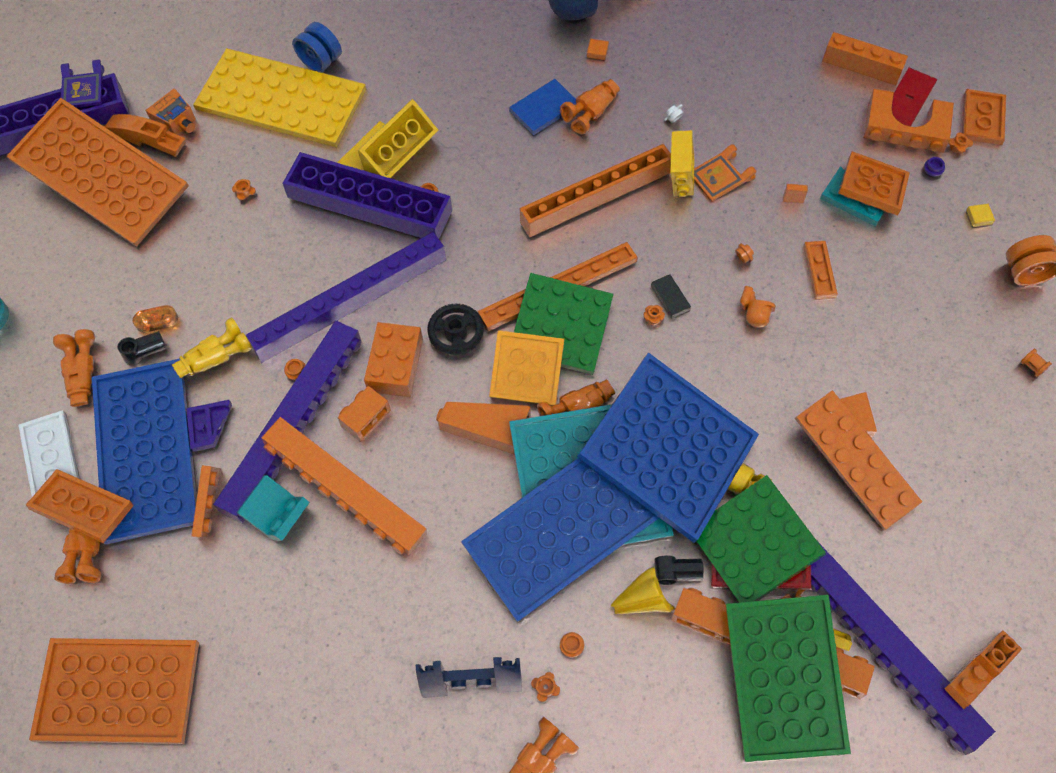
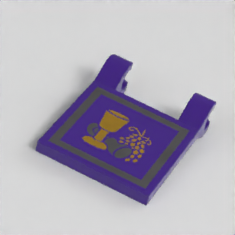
M101 60L92 61L93 73L73 75V70L69 68V63L61 64V98L76 108L102 105V84L105 69L101 65Z

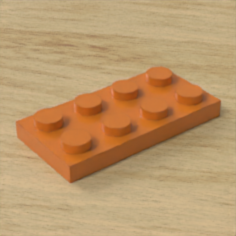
M56 469L26 503V506L37 514L104 543L131 510L133 504L130 500Z

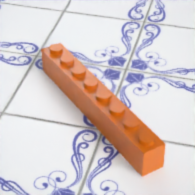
M661 144L519 208L520 223L528 236L532 237L670 174L671 153L664 144Z
M281 417L261 437L265 445L263 448L270 455L275 456L277 454L282 458L281 462L287 468L298 470L300 472L299 476L309 484L313 482L318 486L317 490L327 498L331 496L337 500L336 505L345 512L350 510L355 514L354 518L363 526L368 524L374 529L372 532L381 540L385 538L392 543L391 547L399 554L405 553L410 556L426 536L427 528Z
M683 588L671 621L730 645L725 602L716 597L711 599L705 597L697 589ZM836 647L842 692L858 699L863 698L867 695L875 666L868 664V660L863 657H851L844 654L841 648Z

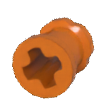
M1035 348L1020 361L1022 365H1027L1037 378L1052 365L1050 361L1046 362L1038 355Z

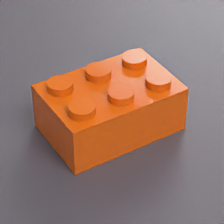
M377 322L364 377L366 388L369 386L380 394L411 397L423 343L421 327Z

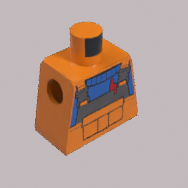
M174 88L145 110L149 119L167 125V131L176 135L183 130L191 133L195 129V123L193 122L196 118L191 107Z

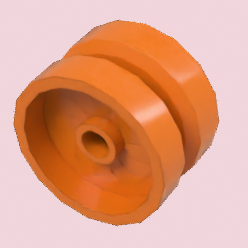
M1037 235L1025 238L1012 245L1005 253L1008 265L1012 268L1011 274L1014 282L1018 285H1037L1056 277V242L1051 236Z

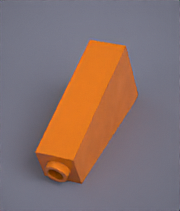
M446 402L444 408L439 409L436 421H438L441 431L515 455L509 421L530 418L531 407L525 405Z

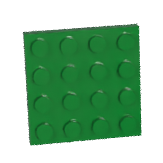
M530 273L514 332L565 339L561 367L593 375L614 294Z
M768 475L716 509L697 540V543L739 603L759 601L826 555L825 550Z

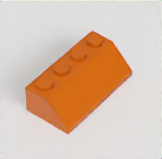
M833 32L822 62L897 85L908 56Z

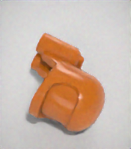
M750 286L744 287L740 302L743 309L747 311V322L756 328L767 326L771 312L775 311L776 305L769 301L756 300L753 288Z

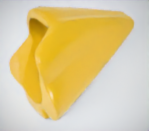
M654 567L641 573L611 604V607L615 609V614L670 613L675 610V607L668 603L662 593Z

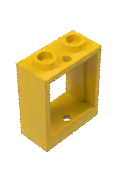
M692 130L672 131L670 173L673 196L686 197L694 195L695 153Z

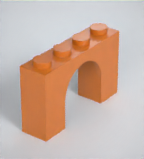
M873 89L868 103L863 138L944 153L950 141L954 103L934 99L927 114L926 124L919 127H910L897 121L892 114L894 92Z

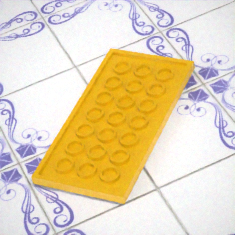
M226 48L193 106L198 111L337 148L366 91V84Z

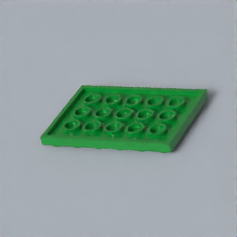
M829 595L726 604L745 762L851 754Z

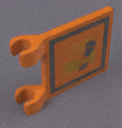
M734 144L729 145L722 153L694 168V182L711 202L743 183L754 180L756 177L755 173L757 171L753 166H750L740 174L729 162L730 159L735 158L737 155V147Z

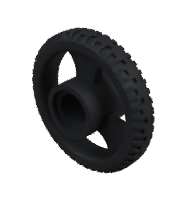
M455 303L448 304V306L445 305L441 309L436 310L428 322L427 331L431 344L438 351L448 355H461L470 352L480 343L484 333L482 318L476 310L470 306ZM451 313H463V314H464L463 317L460 316V315H457V314H453V315L448 316V317L445 319V321L442 319V317H444V316H446V315H448V314H451ZM475 324V335L466 343L464 341L467 337L466 327ZM453 328H460L459 330H456V331H453V330H452ZM445 331L446 338L452 345L442 343L437 338L435 332Z

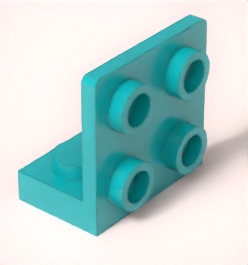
M265 475L237 513L272 540L282 541L310 502L304 497L293 496L273 479Z

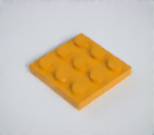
M498 330L489 397L533 403L547 402L549 405H556L565 339Z

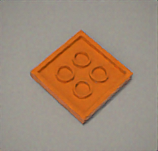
M852 151L848 158L838 194L898 216L902 209L910 172Z

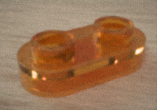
M169 305L141 310L133 317L134 326L142 333L170 328L178 321L177 312Z

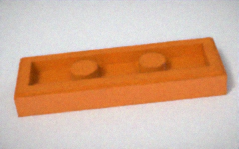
M826 240L805 242L803 247L815 300L836 298L838 293Z

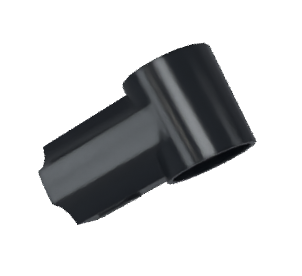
M159 331L137 339L127 337L122 339L117 345L118 351L128 365H136L141 362L143 357L166 349Z
M668 555L658 556L654 559L659 585H671L678 581H703L704 567L702 559H676V557Z

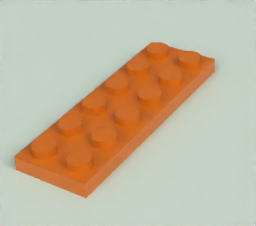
M833 390L794 418L882 530L889 528L922 503V500Z

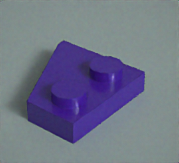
M230 400L186 408L190 449L193 452L216 447L232 407Z

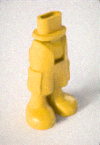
M232 317L225 322L226 331L218 338L216 335H210L199 342L197 346L187 351L183 357L180 356L179 361L172 364L179 378L188 374L192 376L195 373L204 372L213 366H219L229 361L230 355L239 352L247 353L252 350L249 340L244 333H241Z

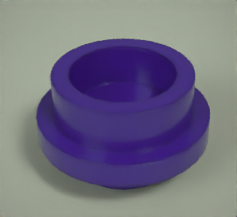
M932 157L925 162L924 170L928 175L937 177L943 174L945 163L939 157Z

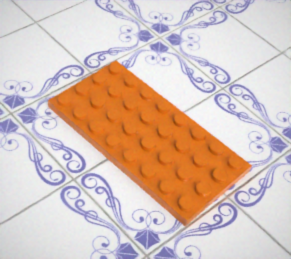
M62 98L49 109L6 156L11 162L136 247L189 187L185 180Z

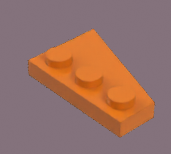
M204 465L201 467L192 537H207V533L211 531L212 519L210 518L214 508L213 504L215 503L221 468Z

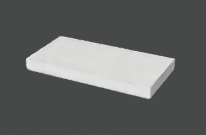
M63 410L18 425L32 497L56 469L79 478L67 417Z

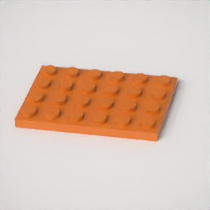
M50 638L29 740L32 742L184 744L199 642L197 640Z

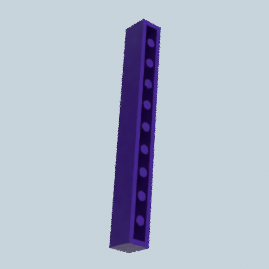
M432 232L246 334V337L259 360L263 363L333 324L335 320L338 321L446 261L444 245L435 233Z
M335 320L213 504L220 513L242 524L244 523L245 519L237 511L262 477L267 475L271 479H275L282 464L281 457L277 454L272 456L263 448L265 445L261 437L280 417L302 434L304 433L307 424L313 421L319 405L326 401L330 388L337 384L341 371L348 367L354 351L357 352L359 350L361 338L358 330Z
M822 546L826 555L811 564V591L817 592L818 595H829L831 611H834L839 616L841 624L858 637V642L864 649L871 651L881 668L888 670L893 675L895 683L913 697L914 704L920 710H925L932 718L931 722L938 730L946 733L951 739L952 746L957 751L963 752L965 755L975 752L996 731L971 704L963 709L944 688L950 682Z

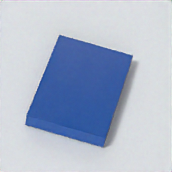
M553 79L510 106L509 111L534 136L562 118L560 106L564 102H571L575 105L576 98L556 79Z

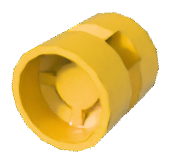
M743 463L728 490L738 495L765 475L761 473L756 475L753 468Z

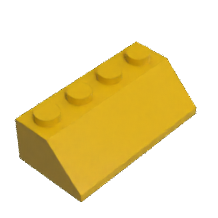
M411 99L358 150L364 171L391 178L438 131V128L414 99Z

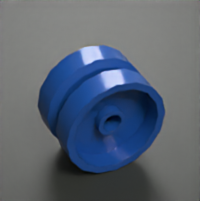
M314 21L304 29V32L298 34L292 41L293 49L299 59L313 71L324 72L342 54V48L338 39L326 26Z

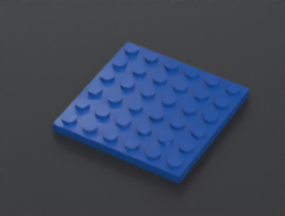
M648 352L577 457L694 543L702 534L759 434Z

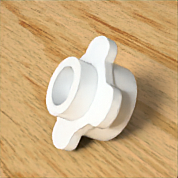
M680 104L678 107L673 105L666 111L667 117L664 121L676 122L684 114L681 110L683 105Z

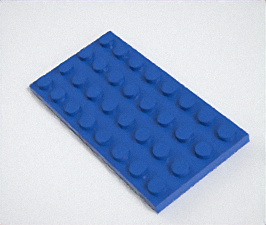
M180 359L92 377L99 487L130 500L133 504L131 510L104 542L106 545L193 526L197 494L193 456L189 440L184 377L179 378L172 367V364Z
M578 458L462 540L461 543L518 622L655 522L659 517Z

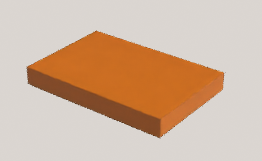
M966 89L964 93L962 133L972 141L1003 145L1005 141L1006 95Z

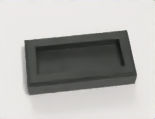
M671 274L651 283V287L671 318L691 310V305Z

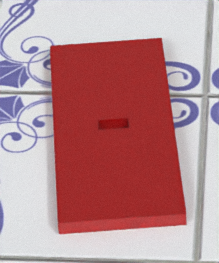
M909 67L893 94L892 114L895 119L911 127L938 79Z

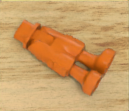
M609 79L607 82L603 81L591 90L579 95L576 98L575 105L571 102H564L560 106L563 120L569 123L579 112L584 111L582 116H579L571 123V129L578 134H585L590 129L589 120L595 121L604 113L605 108L616 98L620 88L612 79Z
M88 329L75 331V338L68 334H58L53 337L54 346L65 353V357L61 360V373L64 377L67 398L70 399L71 407L87 405L89 403L88 396L91 395L94 357L89 354L90 348L95 341V334Z
M606 379L600 383L595 382L577 391L573 390L560 397L559 404L550 406L547 402H540L537 404V410L540 416L599 407L607 403L609 398L615 395V391Z
M69 528V534L65 538L62 550L66 557L63 564L56 570L54 579L64 584L75 583L77 578L87 583L99 582L101 580V571L93 566L92 557L98 555L100 542ZM80 557L79 564L76 568V558Z
M542 717L538 723L540 731L537 739L533 744L527 742L509 773H554L557 769L554 762L565 753L576 754L579 747L561 732L550 750L543 755L541 751L551 739L555 738L560 730L545 717Z

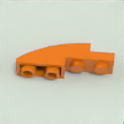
M115 114L104 126L126 141L138 146L145 143L177 157L186 144L185 138L167 131V125L140 116Z
M1002 630L951 679V682L944 689L965 709L1008 666L1022 648Z

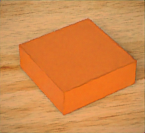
M590 39L587 58L605 60L609 41Z
M787 184L783 194V202L804 203L808 192V185Z

